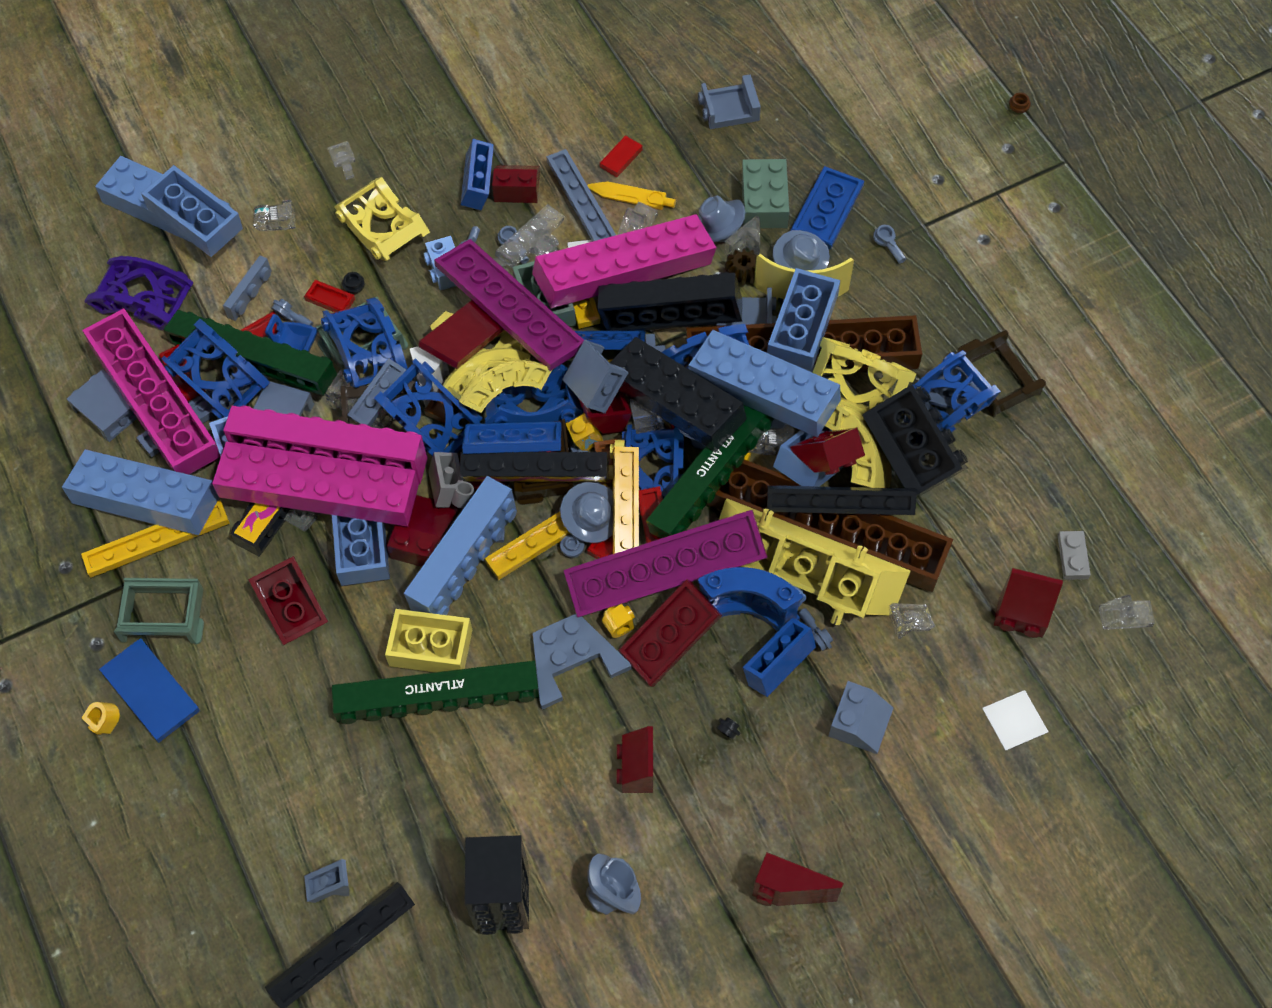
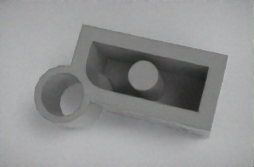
M434 452L428 472L435 507H450L451 503H453L458 508H464L473 496L474 487L470 483L463 481L460 477V464L457 453Z

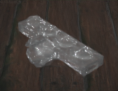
M547 204L496 250L495 256L512 268L530 253L539 256L557 251L559 241L551 233L563 223L565 216Z

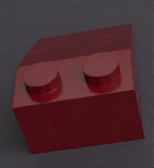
M416 495L408 526L395 525L387 544L390 558L422 567L457 519L460 508L453 504L450 507H435L434 499Z
M294 556L248 579L283 645L328 622Z
M1012 568L998 599L993 625L1000 627L1004 631H1018L1028 637L1043 638L1053 614L1063 580Z
M766 852L755 880L752 896L756 897V901L766 906H771L772 904L784 906L837 902L844 883Z

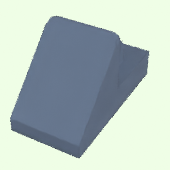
M344 859L304 876L307 902L316 903L332 895L349 896L346 860Z

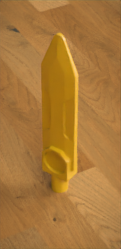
M608 181L587 185L591 191L602 198L663 210L664 206L674 208L676 204V199L667 198L665 192Z

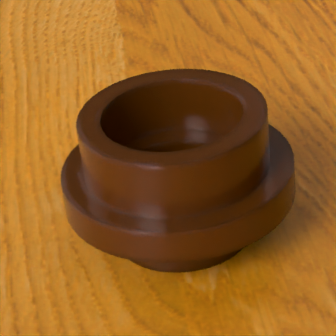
M1016 93L1009 101L1010 109L1017 113L1028 111L1031 105L1029 96L1025 93Z

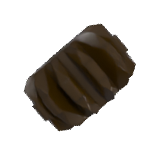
M743 248L742 252L735 249L733 254L728 255L725 263L726 272L735 273L737 281L741 282L743 287L746 282L751 285L754 283L756 258L758 256L754 255V250L746 252L745 248Z

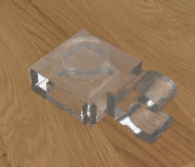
M346 141L327 147L334 167H342L346 180L354 178L351 163L356 161L349 142Z

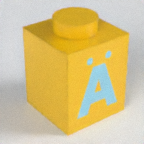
M585 413L566 423L574 443L583 451L592 449L594 442L603 441L599 430L587 420Z

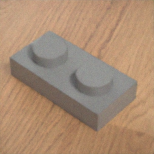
M1060 531L1058 542L1064 580L1089 579L1091 574L1084 531Z

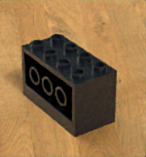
M912 384L865 412L862 416L903 486L907 489H916L917 498L968 469L965 464L968 462V459L962 450H957L953 442L956 439L950 429H944L941 421L944 419L937 408L934 409L928 401L931 400V397L924 387ZM905 414H910L911 416L909 423L903 420ZM917 434L923 436L922 444L916 443ZM929 455L935 456L934 465L928 463Z
M521 835L465 837V906L475 931H480V934L492 935L496 933V930H507V933L518 934L522 933L523 929H529V864Z

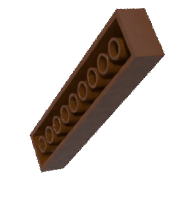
M916 315L829 320L824 335L825 338L849 344V347L858 349L860 352L862 349L881 356L880 360L890 363L895 362L909 370L919 369L922 348ZM776 323L746 325L748 330L746 337L749 345L767 353L768 343ZM725 326L686 328V339L706 332V335L709 336L712 330L719 332L718 328ZM820 346V349H819V352H818V355H817V357H816V360H815L814 365H816L817 359H818L819 354H820V351H821V349H822L821 346ZM832 354L829 357L827 365L832 364ZM691 356L687 357L688 365L693 359ZM846 360L848 366H841L842 369H851L854 367V362ZM863 364L855 373L868 372L869 366Z
M744 459L741 466L735 468L730 474L728 482L718 489L713 501L709 504L707 503V505L722 511L725 500L730 499L763 512L764 509H767L768 485H801L784 474ZM774 512L772 515L775 518L854 549H857V546H863L862 550L866 547L868 549L867 554L910 570L907 583L932 593L953 542L952 538L886 514Z

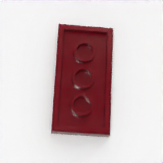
M471 300L419 341V348L457 369L503 332L504 329Z
M686 579L618 651L630 662L641 677L651 687H654L721 618L722 614L690 580Z

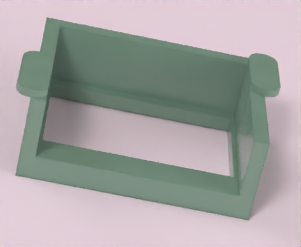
M384 309V316H389L386 310ZM391 320L396 331L395 334H392L394 340L397 341V344L401 345L402 350L407 349V341ZM322 324L316 326L320 337L318 346L325 357L333 359L343 375L345 367L340 353L330 339L332 337L327 331L323 330ZM373 341L361 346V348L371 352ZM378 345L376 352L379 351V348L383 349L385 348V346Z
M124 578L118 623L114 633L121 642H127L128 635L186 636L190 643L199 644L202 641L204 621L199 618L204 590L198 579ZM135 593H189L185 623H131L130 618Z

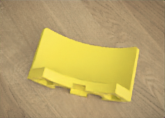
M759 254L756 258L754 287L764 294H767V288H772V297H776L777 300L778 298L785 299L795 269L776 264L765 258L762 254ZM849 258L841 264L830 268L805 271L841 280L839 297L849 290L854 260Z
M838 404L825 426L832 431L858 428L865 456L857 459V463L852 465L851 482L871 488H890L891 464L862 414L851 407Z

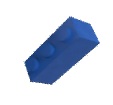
M472 139L465 158L460 205L482 210L489 195L494 144Z
M792 617L743 666L748 686L768 697L816 648L812 629Z

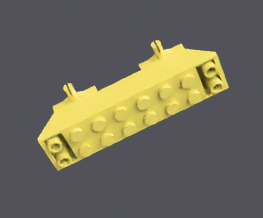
M730 499L725 500L719 520L753 510L768 557L767 559L741 567L770 572L795 587L818 595L817 600L825 602L835 609L830 620L832 624L836 621L835 625L841 624L844 613H852L862 618L865 615H894L910 570L867 554L868 549L866 547L863 550V546H857V549H854L772 516L774 514L772 510L764 509L763 512H760Z

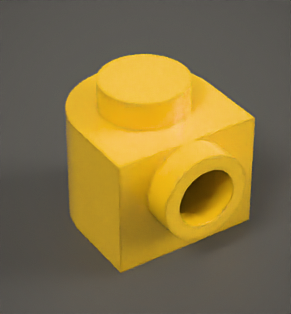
M620 604L617 607H610L604 612L602 622L613 638L621 637L634 629L633 619L635 616L628 605L624 607L623 604Z
M94 702L89 705L82 719L89 725L88 728L92 732L99 735L102 733L111 734L119 721L120 712L113 703Z

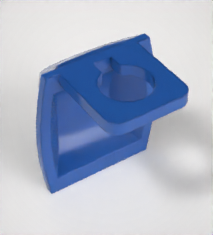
M273 314L265 333L274 342L286 343L292 348L310 352L318 331L317 328L307 324L282 322L277 314ZM276 323V324H277V329H276V330H277L278 332H277V334H274V335H273V326H274V324Z

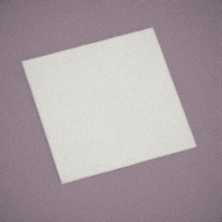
M1025 690L983 707L1005 750L1048 733Z

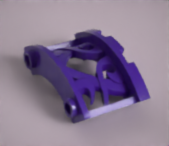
M118 256L108 260L107 264L110 266L96 291L88 294L84 302L101 314L116 313L124 308L126 311L134 312V317L153 325L159 330H163L175 312L180 308L190 287L193 285V281L188 279L185 273L174 271L156 262L138 257ZM145 276L151 283L154 292L142 291L134 297L130 296L125 283ZM168 284L180 290L176 298L167 296L174 294L173 288L167 287ZM149 298L150 302L147 303L143 300ZM165 303L172 305L168 313L165 312Z

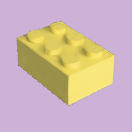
M395 609L385 653L389 666L428 672L465 669L472 635L470 618Z

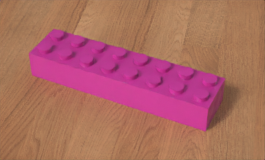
M695 214L536 256L532 274L550 308H555L598 296L599 286L630 283L632 281H652L710 265L717 247L699 217Z
M124 308L82 330L89 346L172 471L189 475L221 457L215 441Z
M231 406L223 430L228 442L416 470L419 484H421L427 462L422 435L412 431L399 432L391 428L379 429L366 424H347L341 420L328 421L320 417L308 418L295 413H277L270 409H265L264 411L257 410L249 406Z
M227 441L212 483L219 498L408 526L419 487L416 470Z

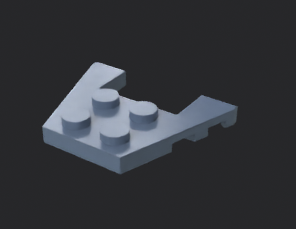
M577 614L533 632L542 710L563 701L561 692L553 677L600 657L610 678L631 670L630 662L583 617H577Z

